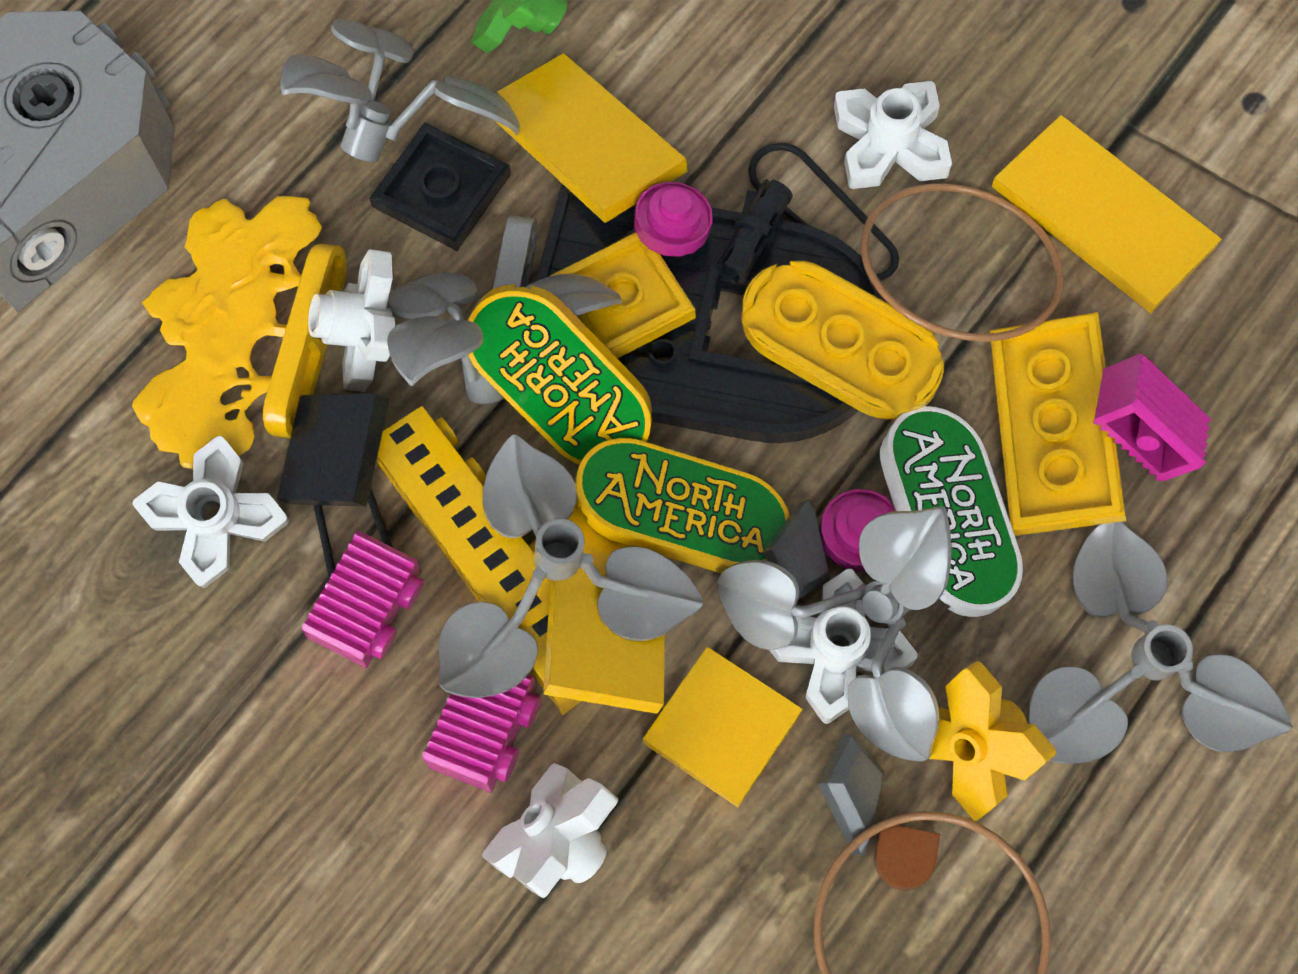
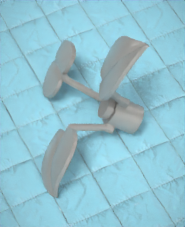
M334 19L331 31L336 38L345 44L365 52L374 53L375 60L368 87L357 79L350 78L349 73L341 66L311 55H292L286 60L282 69L280 80L282 95L307 93L350 103V114L346 122L347 128L340 146L349 155L363 161H378L386 139L396 141L400 129L433 94L451 104L503 124L511 129L516 136L519 132L518 120L509 103L500 94L479 83L449 75L445 76L443 82L431 80L392 123V120L389 118L390 109L375 101L384 60L387 57L398 62L409 63L413 57V48L404 38L397 34L376 27H368L353 20Z
M450 272L434 273L419 277L404 286L393 289L389 293L388 307L399 317L411 320L395 326L388 334L387 344L392 363L411 386L430 371L461 358L468 400L478 404H489L504 399V397L477 371L468 355L478 349L484 340L481 328L471 321L464 320L459 305L472 302L478 297L476 284L470 278L462 274ZM578 274L549 276L526 287L530 288L532 285L551 292L576 316L615 304H622V299L617 292L593 278ZM447 311L453 319L445 322L443 319L435 316Z
M514 434L503 444L489 467L483 488V509L492 528L504 537L519 538L533 530L536 536L534 552L536 569L533 571L532 579L515 614L510 620L500 607L486 602L467 604L450 616L441 631L439 640V685L445 692L468 698H485L507 692L523 682L535 665L538 647L535 639L518 627L525 619L542 582L546 578L556 581L565 580L572 577L579 568L584 569L594 585L604 588L597 603L601 620L611 632L621 638L632 641L652 640L666 634L697 613L703 605V599L691 579L678 566L661 554L647 548L625 547L615 550L607 560L606 577L602 576L593 564V556L583 553L585 544L583 532L574 522L568 520L577 502L576 486L572 476L558 461L533 448L521 437Z
M933 507L915 511H892L881 514L871 520L864 527L860 535L859 555L865 571L874 580L868 585L862 584L855 590L810 605H796L799 597L798 582L785 568L775 563L764 560H748L734 564L721 573L717 581L719 585L718 593L731 623L745 640L754 646L767 650H778L787 646L795 639L798 633L796 617H809L837 606L862 600L865 614L875 622L888 624L889 628L871 664L873 675L857 676L848 686L847 699L852 719L861 733L871 743L890 755L911 761H925L932 756V745L939 729L940 719L937 700L932 689L924 679L908 669L894 667L885 672L884 663L899 631L906 626L903 616L910 610H920L934 604L942 596L947 586L951 567L952 544L949 520L945 507Z
M1123 522L1098 525L1086 538L1075 559L1072 571V586L1079 604L1087 613L1094 617L1103 618L1119 612L1120 618L1125 624L1143 631L1145 635L1139 638L1133 646L1131 656L1134 667L1104 690H1102L1100 682L1095 675L1078 667L1055 669L1037 683L1029 701L1028 724H1035L1056 749V755L1050 761L1062 764H1079L1097 760L1113 751L1124 738L1128 727V719L1122 708L1110 700V698L1141 676L1150 680H1164L1179 672L1182 688L1191 692L1182 705L1184 724L1195 740L1211 750L1218 752L1242 751L1290 731L1292 723L1279 696L1268 682L1250 665L1232 656L1222 654L1210 655L1200 660L1194 671V681H1192L1190 671L1193 669V663L1191 662L1193 645L1189 636L1177 626L1167 624L1159 626L1155 620L1147 622L1131 614V612L1145 613L1153 609L1161 601L1167 590L1168 579L1165 566L1157 552Z

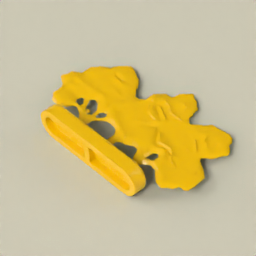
M276 196L251 220L246 219L244 211L240 207L233 205L228 199L224 198L216 201L209 208L203 207L196 211L189 220L184 248L191 254L197 271L189 277L168 278L141 302L153 318L161 319L160 331L169 345L184 346L187 353L186 359L172 369H166L154 376L133 400L132 408L140 422L149 427L150 438L157 445L159 451L178 453L180 464L183 468L193 470L194 454L217 436H222L238 456L248 451L255 436L253 424L247 419L245 411L255 399L266 392L263 406V422L266 431L274 437L290 439L300 395H314L328 344H324L321 338L311 337L309 334L308 317L310 304L315 294L326 295L329 290L343 291L347 275V260L345 251L340 245L316 244L308 253L302 274L298 272L293 263L298 251L315 240L322 229L317 216L308 210L310 206L309 198ZM281 264L284 266V275L270 272V266ZM297 286L298 289L287 325L278 324L275 318L276 308L273 299L277 292ZM266 335L283 337L272 376H259L250 362V355L254 344L258 339ZM243 367L248 370L249 377L238 378L237 368ZM236 385H251L250 390H242V399L227 405L221 404L220 398L228 389ZM233 409L240 410L236 419L231 421L225 419L226 413Z

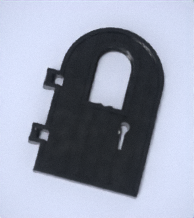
M561 184L536 281L549 277L635 233V208H629L604 223L568 188ZM747 190L742 213L711 207L712 226L705 244L694 253L680 257L660 254L695 308L696 318L633 350L648 353L649 358L625 354L618 358V360L647 391L652 407V422L763 443L801 441L834 429L852 417L858 410L780 365L708 352L711 336H707L708 330H710L712 324L713 309L717 310L721 291L744 295L750 282L762 270L777 264V268L782 265H790V261H807L831 271L884 302L886 301L870 281L861 255L842 240L825 231L800 223L784 221L785 211L782 213L774 229L775 238L771 246L764 248L761 254H759L744 284L739 282L732 283L717 273L715 265L735 233L733 230L735 221L741 214L746 213L755 199L757 191ZM659 357H668V358H670V359L667 360V361H659V360H657V358H659Z

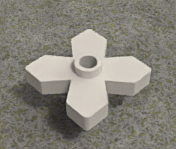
M925 81L904 84L901 89L887 90L878 98L865 88L839 91L835 94L834 112L837 128L859 139L846 152L844 162L848 186L851 189L880 186L895 162L919 181L944 179L949 176L952 161L947 140L925 130L937 118L940 107L934 82Z
M369 249L361 261L357 284L348 283L344 291L329 290L326 295L315 294L312 298L308 317L310 336L321 338L324 344L346 346L342 360L343 390L365 392L373 381L376 361L386 362L390 357L387 337L389 332L395 327V318L392 316V311L390 308H386L393 280L391 252Z
M217 436L194 454L193 481L188 485L181 487L156 482L133 500V506L155 531L187 530L179 563L194 582L202 588L208 587L230 569V534L266 542L289 523V518L269 493H237L244 462L222 436ZM212 504L220 505L218 513L213 518L205 520L204 512L206 508Z
M846 569L823 585L821 601L855 590L864 583L852 569ZM856 600L821 612L818 618L810 616L805 618L796 617L798 633L795 639L785 647L778 650H770L778 662L814 664L805 699L825 724L831 723L849 710L847 699L848 686L856 678V672L873 675L871 664L888 628L869 626L862 607V600ZM899 631L885 660V672L894 667L908 669L917 658V652L901 631ZM832 641H840L845 647L835 645Z
M553 763L533 787L530 806L524 811L521 819L502 827L484 850L482 857L498 871L509 878L514 876L530 891L542 898H545L560 878L564 880L571 879L575 883H582L591 878L605 860L607 849L601 842V834L597 829L616 806L618 798L601 783L590 778L581 781L569 769Z

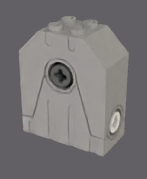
M81 11L7 12L0 18V295L17 313L49 288V282L54 284L169 189L175 128L166 112L170 103L159 88L151 82L156 75L149 64L137 52L128 56L122 49V42L107 24L102 22L96 26Z

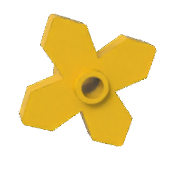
M976 661L964 668L945 686L949 710L938 707L940 716L939 729L932 745V756L929 758L954 761L952 795L974 821L981 819L1008 797L1005 774L1026 780L1056 755V749L1035 724H1027L1022 710L1015 703L1001 699L1002 686L980 661Z

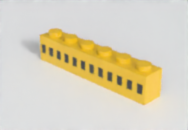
M420 406L382 432L376 463L478 602L497 605L506 613L510 620L515 614L532 579L533 571L536 569L534 563L536 541L533 540L526 544L522 537L507 538L492 528L483 509V488L486 474L473 457L464 461L454 447L459 444V441L448 423L442 417L433 421L424 407ZM548 578L542 582L525 619L518 627L529 633L537 643L538 653L531 674L543 690L550 579ZM548 695L562 716L582 702Z

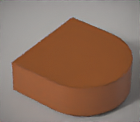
M898 825L879 832L874 862L880 878L890 887L903 891L913 890L922 886L934 872L940 834Z

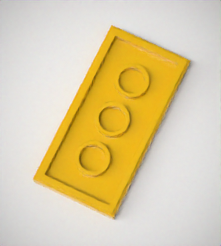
M564 53L497 91L509 103L518 120L520 128L517 136L508 127L497 121L495 122L604 223L637 204L641 194L651 186L672 182L688 172L687 159Z
M1062 115L1052 122L996 175L992 183V188L1027 213L1042 228L1150 314L1218 247L1222 240Z
M1098 312L1047 320L1032 331L1021 336L991 341L1009 516L1014 535L1019 536L1127 521L1117 444L1114 443L1115 438L1107 437L1108 432L1101 431V425L1094 424L1103 369L1106 368ZM1023 325L990 330V333L1005 332Z
M575 505L573 513L568 520L574 522L581 529L585 540L583 553L593 556L594 566L602 576L606 577V563L611 553L617 549L631 546L609 540L595 532L586 522L588 517L582 512L581 507L578 510L577 505ZM579 568L572 577L565 580L556 581L550 579L543 694L658 714L664 705L665 634L652 640L632 641L621 638L611 632L601 620L597 609L598 598L604 588L594 585L584 569Z

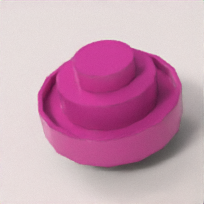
M664 182L653 185L641 194L636 204L634 229L639 240L654 252L664 256L677 257L691 254L705 244L710 234L712 208L707 198L696 188L684 183Z
M854 489L839 494L829 502L821 518L820 537L824 552L835 564L845 569L866 572L859 555L860 535L864 527L871 520L881 514L895 511L894 505L887 497L872 490Z

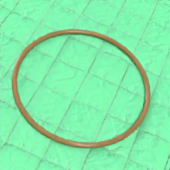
M945 183L924 184L906 188L883 200L871 212L863 227L861 235L862 261L865 271L876 290L886 302L904 317L935 333L955 339L979 342L1011 339L1040 326L1049 318L1060 301L1064 275L1061 259L1053 242L1040 225L1027 213L992 193L969 186ZM923 192H958L993 202L1023 220L1045 244L1055 269L1056 283L1053 297L1046 309L1036 319L1019 328L1005 332L969 333L932 323L898 302L877 277L868 249L870 231L875 220L892 203L904 197Z
M932 811L910 812L882 820L867 828L844 847L832 863L820 887L814 913V946L821 974H831L823 945V914L833 880L851 853L873 835L902 823L931 820L954 823L969 828L1000 847L1015 862L1028 882L1037 904L1042 930L1041 955L1036 974H1046L1051 949V929L1049 914L1039 884L1028 865L1010 844L998 834L973 820L954 814Z

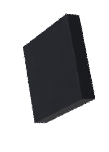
M424 122L369 199L373 208L458 251L510 177V165Z
M376 393L300 395L277 500L300 505L367 507L389 399Z

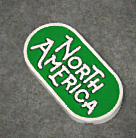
M924 406L921 409L903 413L889 428L880 448V462L895 511H915L933 507L946 508L951 533L952 554L947 586L939 599L950 606L948 610L958 615L967 617L988 615L999 609L1015 595L1022 580L1023 564L985 447L974 429L961 417L948 410Z

